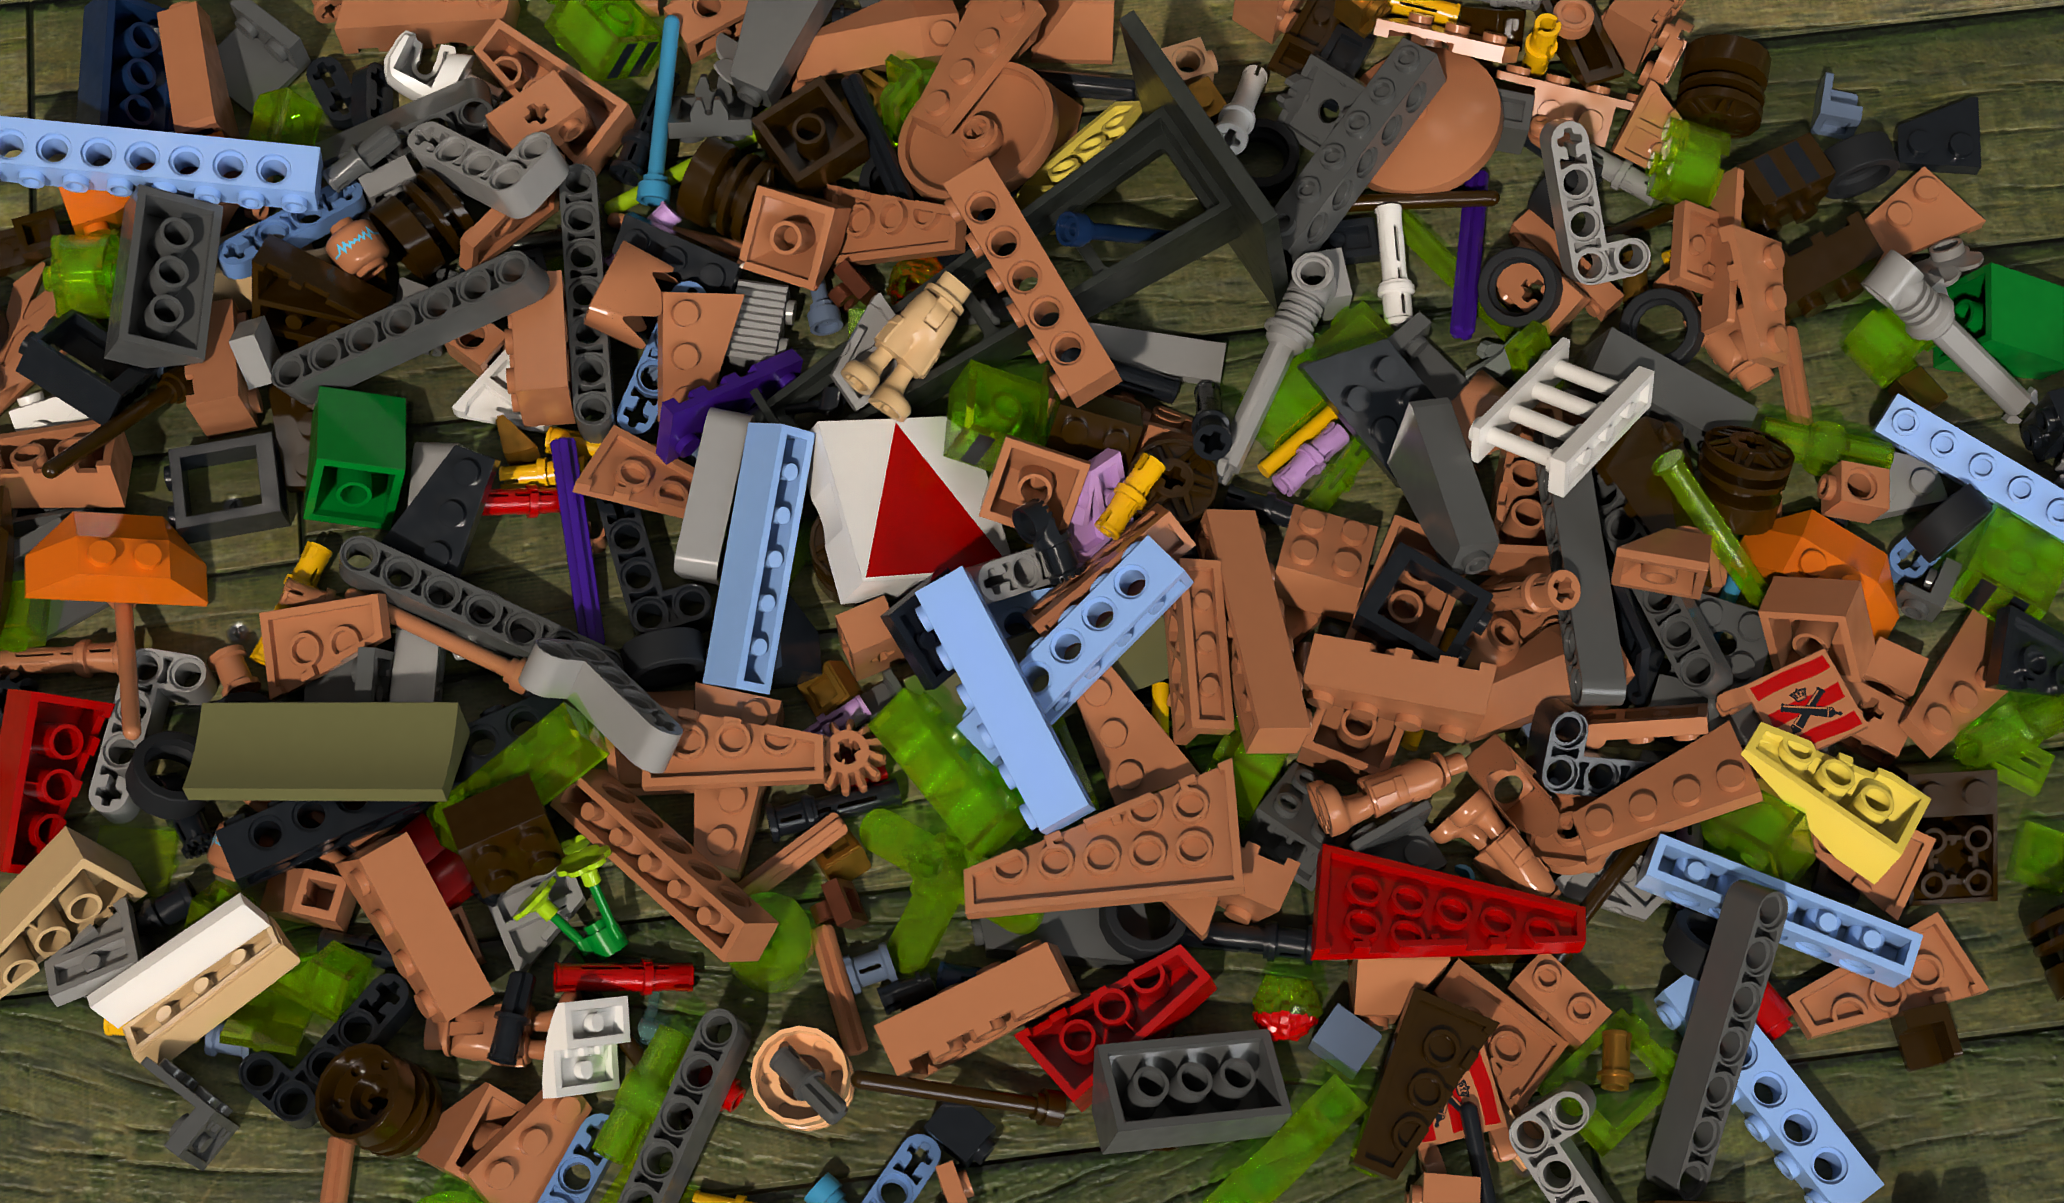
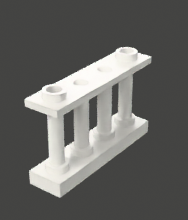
M1564 337L1550 350H1545L1538 362L1482 417L1479 416L1473 421L1468 436L1469 440L1472 441L1471 460L1473 462L1479 463L1496 446L1546 466V471L1549 472L1548 492L1562 498L1651 407L1655 371L1638 366L1626 379H1621L1618 382L1568 363L1570 340ZM1564 379L1609 397L1604 402L1600 401L1596 404L1554 387ZM1542 401L1587 420L1583 424L1572 426L1532 409ZM1517 424H1521L1562 440L1564 443L1552 450L1509 432Z

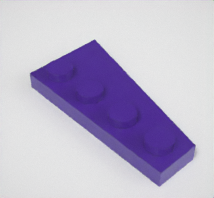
M789 349L753 364L744 377H740L736 372L722 377L719 386L713 390L708 391L704 385L691 390L688 394L689 400L678 403L675 398L662 402L656 454L666 465L680 456L682 458L688 457L700 445L706 416L710 407L746 413L757 406L750 391L757 387L763 397L768 400L800 376L803 359L793 349Z

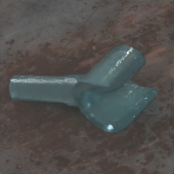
M653 991L652 995L648 996L645 1016L641 1018L638 1024L641 1043L657 1049L661 1047L668 1028V1024L656 1020L661 991Z

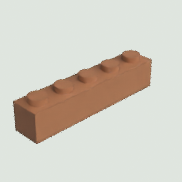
M1529 209L1512 224L1508 236L1516 247L1521 241L1531 243L1541 253L1553 260L1556 267L1563 272L1555 231ZM1582 256L1578 263V270L1581 275L1588 273L1592 265ZM1570 279L1592 299L1585 306V309L1589 315L1598 318L1601 322L1613 313L1623 300L1624 294L1611 282L1585 285Z

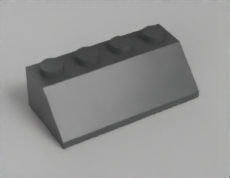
M141 184L137 186L124 206L104 359L147 369L204 362L224 206Z
M1268 1029L1100 1044L1094 1048L1092 1115L1102 1155L1273 1137L1292 1115Z

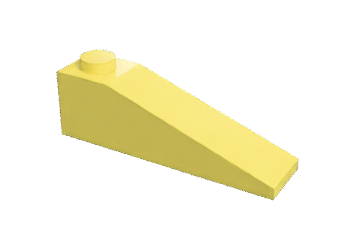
M1115 101L1050 155L1014 196L1013 199L1020 211L1132 129L1143 113L1140 101ZM1053 230V231H1052L1051 233H1049V234H1050V235H1055V234H1056V233H1055V230Z
M1763 722L1757 726L1741 752V755L1830 853L1874 885L1902 856L1931 801V798L1892 772L1879 767L1875 772L1853 764V757L1840 752L1836 757L1816 750L1811 741Z

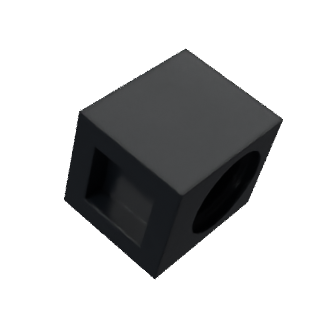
M944 1102L923 1126L924 1134L933 1138L940 1148L965 1169H968L973 1161L981 1165L997 1145L993 1140V1137L996 1135V1126L969 1105Z

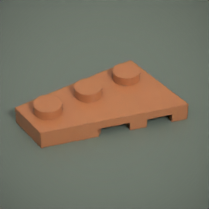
M559 187L535 212L525 218H510L491 208L461 237L459 266L467 271L497 257L558 212L560 203Z
M1925 166L1864 220L1884 252L1878 263L1891 249L1909 259L1913 254L1929 248L1939 241L1953 238L1965 232L1969 234L1981 229L1986 222L1984 218Z
M661 292L662 312L658 316V422H660L662 402L675 398L678 403L689 400L688 394L691 390L703 385L708 391L715 389L745 294Z
M613 425L575 482L572 492L683 519L695 467L678 458L666 465L656 454L655 446Z
M377 593L259 613L269 699L280 700L356 658L358 647L374 648L392 638L386 594Z

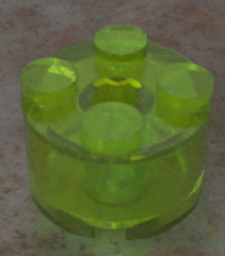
M1669 117L1662 131L1661 140L1664 143L1660 153L1653 152L1647 163L1645 175L1651 178L1646 195L1671 205L1687 200L1708 208L1723 178L1725 169L1720 168V155L1729 157L1731 136L1727 132L1692 121Z
M104 233L52 236L51 266H45L43 269V285L47 292H53L57 318L72 309L83 313L90 319H109L120 243L118 235Z
M1884 307L1878 312L1873 309L1855 326L1843 341L1845 346L1841 347V351L1875 385H1879L1884 389L1896 378H1900L1917 367L1918 362L1914 358L1923 350L1929 352L1937 345L1932 340L1912 339L1905 331V323L1891 309Z
M773 892L750 895L756 903L779 922L772 935L775 941L772 942V949L764 950L759 961L727 962L730 971L740 982L757 992L778 993L788 990L800 981L814 961V936L809 919L801 906L791 897Z

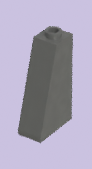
M748 0L730 74L737 91V96L742 101L754 107H759L761 104L768 108L779 101L836 0Z
M1448 397L1409 402L1387 463L1442 566L1458 575H1474L1488 571L1500 541L1452 403Z
M1144 903L1119 905L1117 908L1118 920L1122 928L1133 937L1141 940H1152ZM1100 907L970 919L975 946L984 945L986 958L1010 960L1017 956L1016 951L1022 946L1035 940H1041L1042 944L1049 942L1058 945L1066 964L1069 966L1132 971L1150 961L1133 960L1120 955L1106 942L1099 927Z

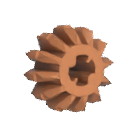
M853 719L847 720L846 730L842 731L839 730L835 722H831L829 724L831 737L820 734L823 735L825 740V789L831 791L841 783L842 795L847 797L851 793V785L857 784L859 791L865 793L868 791L865 778L878 782L881 779V773L876 767L886 765V755L878 752L884 746L881 737L870 738L872 727L868 724H865L856 732ZM850 751L852 757L855 755L856 761L846 764L845 759L842 760L841 754Z

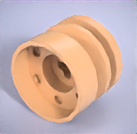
M795 1026L779 1030L763 1042L754 1056L750 1078L755 1098L766 1113L790 1129L810 1132L829 1127L831 1124H828L806 1101H798L793 1096L794 1090L770 1068V1060L780 1048L791 1045L810 1067L820 1069L825 1074L824 1081L846 1102L847 1108L853 1101L855 1091L850 1082V1077L854 1072L852 1062L832 1037L817 1028Z

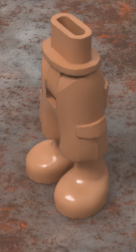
M1670 270L1653 283V289L1667 288L1680 292L1694 303L1700 313H1702V305L1692 290L1669 282ZM1736 295V304L1738 308L1739 304H1741L1742 302ZM1737 312L1733 324L1710 335L1705 334L1701 347L1707 350L1715 365H1718L1729 374L1728 377L1731 380L1737 378L1746 392L1759 387L1775 376L1770 367L1748 360ZM1684 319L1683 325L1686 328V321Z
M1434 752L1430 754L1429 759L1415 758L1387 770L1358 778L1356 782L1359 792L1352 795L1341 796L1332 784H1327L1323 780L1308 783L1307 792L1322 830L1325 834L1334 837L1345 833L1352 826L1372 815L1378 818L1406 803L1430 798L1432 794L1451 783V776L1468 771V766L1461 753L1456 752L1443 757L1439 752Z
M1481 788L1429 834L1439 844L1447 843L1456 838H1462L1469 842L1479 852L1472 859L1474 866L1492 884L1561 901L1558 896L1562 892L1555 885L1549 873L1550 869L1537 856H1534L1531 848L1525 843L1515 828L1511 826L1507 828L1495 811L1491 799Z
M580 991L564 992L558 1003L583 1000L582 993ZM497 1002L495 1005L473 1006L448 1022L434 1023L431 1018H426L424 1049L443 1050L446 1057L455 1056L472 1061H487L490 1064L501 1067L526 1068L532 1059L542 1061L544 1059L546 1040H532L530 1037L534 1032H548L555 1008L535 1011L531 1002L527 1015L531 1023L524 1028L516 1065L500 1064L487 1059L497 1024L494 1014L496 1011L501 1010L502 1002Z

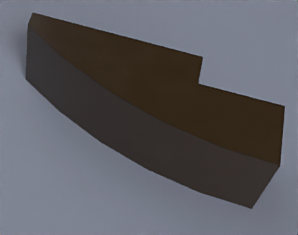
M1542 0L1539 8L1533 11L1536 18L1544 13L1552 14L1555 5L1560 0ZM1593 5L1591 6L1594 11V20L1586 36L1576 40L1565 39L1559 35L1556 38L1558 42L1556 54L1574 78L1585 88L1623 77L1624 75L1622 65Z

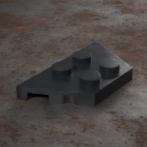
M1378 338L1362 343L1359 347L1346 348L1315 361L1300 363L1297 366L1298 370L1395 487L1400 488L1387 461L1408 403L1436 399V397L1388 338Z

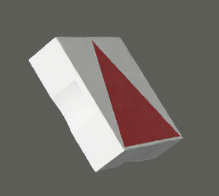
M969 415L907 418L904 422H899L892 418L818 421L811 428L810 432L815 433L807 485L811 500L818 511L823 525L825 550L840 604L864 603L883 595L887 601L897 600L905 597L938 569L949 567L952 572L961 566L967 568L1010 554L1002 524L979 517L982 498L989 481L982 458L977 465L960 460L976 439Z

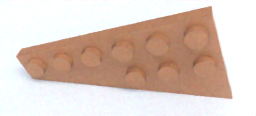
M1230 758L1217 764V768L1198 776L1191 774L1179 779V784L1155 794L1148 792L1083 820V824L1064 832L1057 830L1045 835V840L1021 850L1014 848L964 869L965 914L967 918L979 919L1245 894L1233 759Z

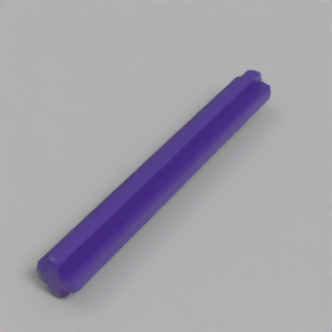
M1480 170L1464 183L1463 191L1488 190V173L1485 170ZM1464 207L1461 210L1450 334L1454 339L1461 338L1467 341L1472 338V334L1475 332L1478 304L1477 284L1481 271L1486 207Z
M562 437L552 440L550 448L577 632L605 645L606 640L584 495L572 492L575 482L581 475L577 445L574 438Z

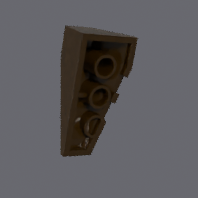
M1643 417L1638 419L1595 464L1600 477L1607 486H1612L1614 483L1617 485L1628 501L1623 507L1630 519L1636 518L1651 534L1666 528L1676 529L1678 526H1691L1703 532L1691 458L1683 444L1684 436L1682 432L1671 422ZM1709 568L1702 591L1705 593L1712 588Z

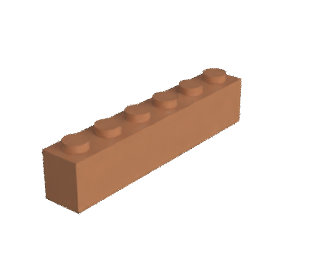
M1206 509L1196 529L1194 539L1199 559L1221 561L1232 698L1246 754L1298 753L1306 736L1310 735L1312 731L1313 717L1311 710L1305 706L1302 694L1303 677L1300 671H1296L1293 659V639L1286 632L1283 620L1284 604L1282 599L1277 597L1274 585L1275 569L1273 564L1268 562L1265 550V531L1259 527L1255 510Z

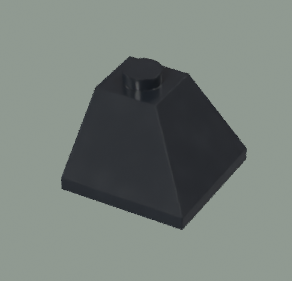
M787 593L771 689L795 687L822 675L819 633L789 593Z

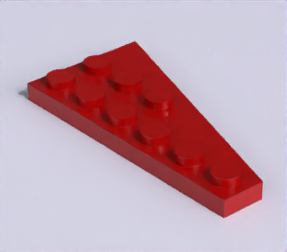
M1322 844L1318 853L1310 960L1580 953L1586 943V907L1328 844Z

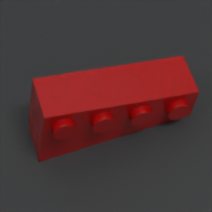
M8 689L0 732V872L19 874L65 827L67 822L64 819L72 798H77L83 784L80 778L89 756L95 755L101 740L97 737L105 718L110 719L115 703L35 691Z
M1179 944L1128 972V976L1107 987L1106 985L1091 992V996L1067 1009L1064 1007L1048 1016L1049 1019L1030 1029L1028 1027L1014 1034V1037L1075 1106L1083 1112L1092 1104L1094 1048L1096 1045L1163 1039L1217 990V987L1212 977Z

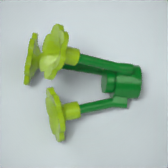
M580 834L573 839L561 843L563 851L567 856L562 859V864L555 871L559 877L568 876L569 878H575L580 876L586 888L589 887L601 915L583 927L587 934L583 937L557 913L559 908L548 899L549 892L557 881L553 875L547 881L544 880L522 902L512 918L517 922L527 914L536 912L546 922L551 920L577 945L583 956L593 952L598 961H601L620 951L629 943V940L613 917L599 884L602 879L597 868L606 863V858L612 853L611 848L608 845L599 847L597 844L588 846L591 842Z

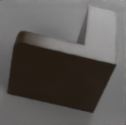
M1461 6L1460 23L1470 26V34L1483 36L1484 31L1504 34L1508 36L1507 43L1520 46L1519 52L1522 50L1524 10Z
M1946 1001L1904 1010L1890 1020L1905 1069L1908 1072L1948 1064L1963 1055V1050Z

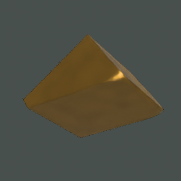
M1921 366L1898 378L1888 390L1892 397L1899 393L1930 412L1949 397Z
M504 415L497 416L496 424L508 465L536 463L537 459L541 458L537 446Z
M828 660L822 665L821 676L797 685L816 717L822 713L825 716L855 698L858 694L861 697L863 693L843 661Z
M850 830L845 836L814 858L828 881L836 877L852 881L871 868V863L863 847Z

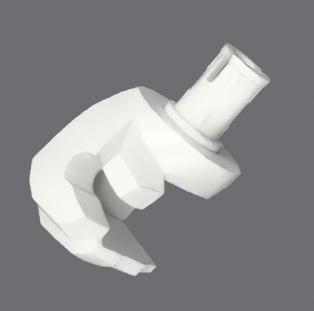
M407 30L400 34L384 58V73L387 84L412 101L463 79L478 78L471 74L475 55L456 54L454 46L443 44L439 48L431 73L427 75L419 73L418 67L421 64L423 43L417 40L415 33ZM486 82L490 87L492 97L500 101L504 89ZM492 99L493 107L496 109L498 106L497 101ZM476 101L473 102V103H475V104H477V105L482 104V103L476 102Z

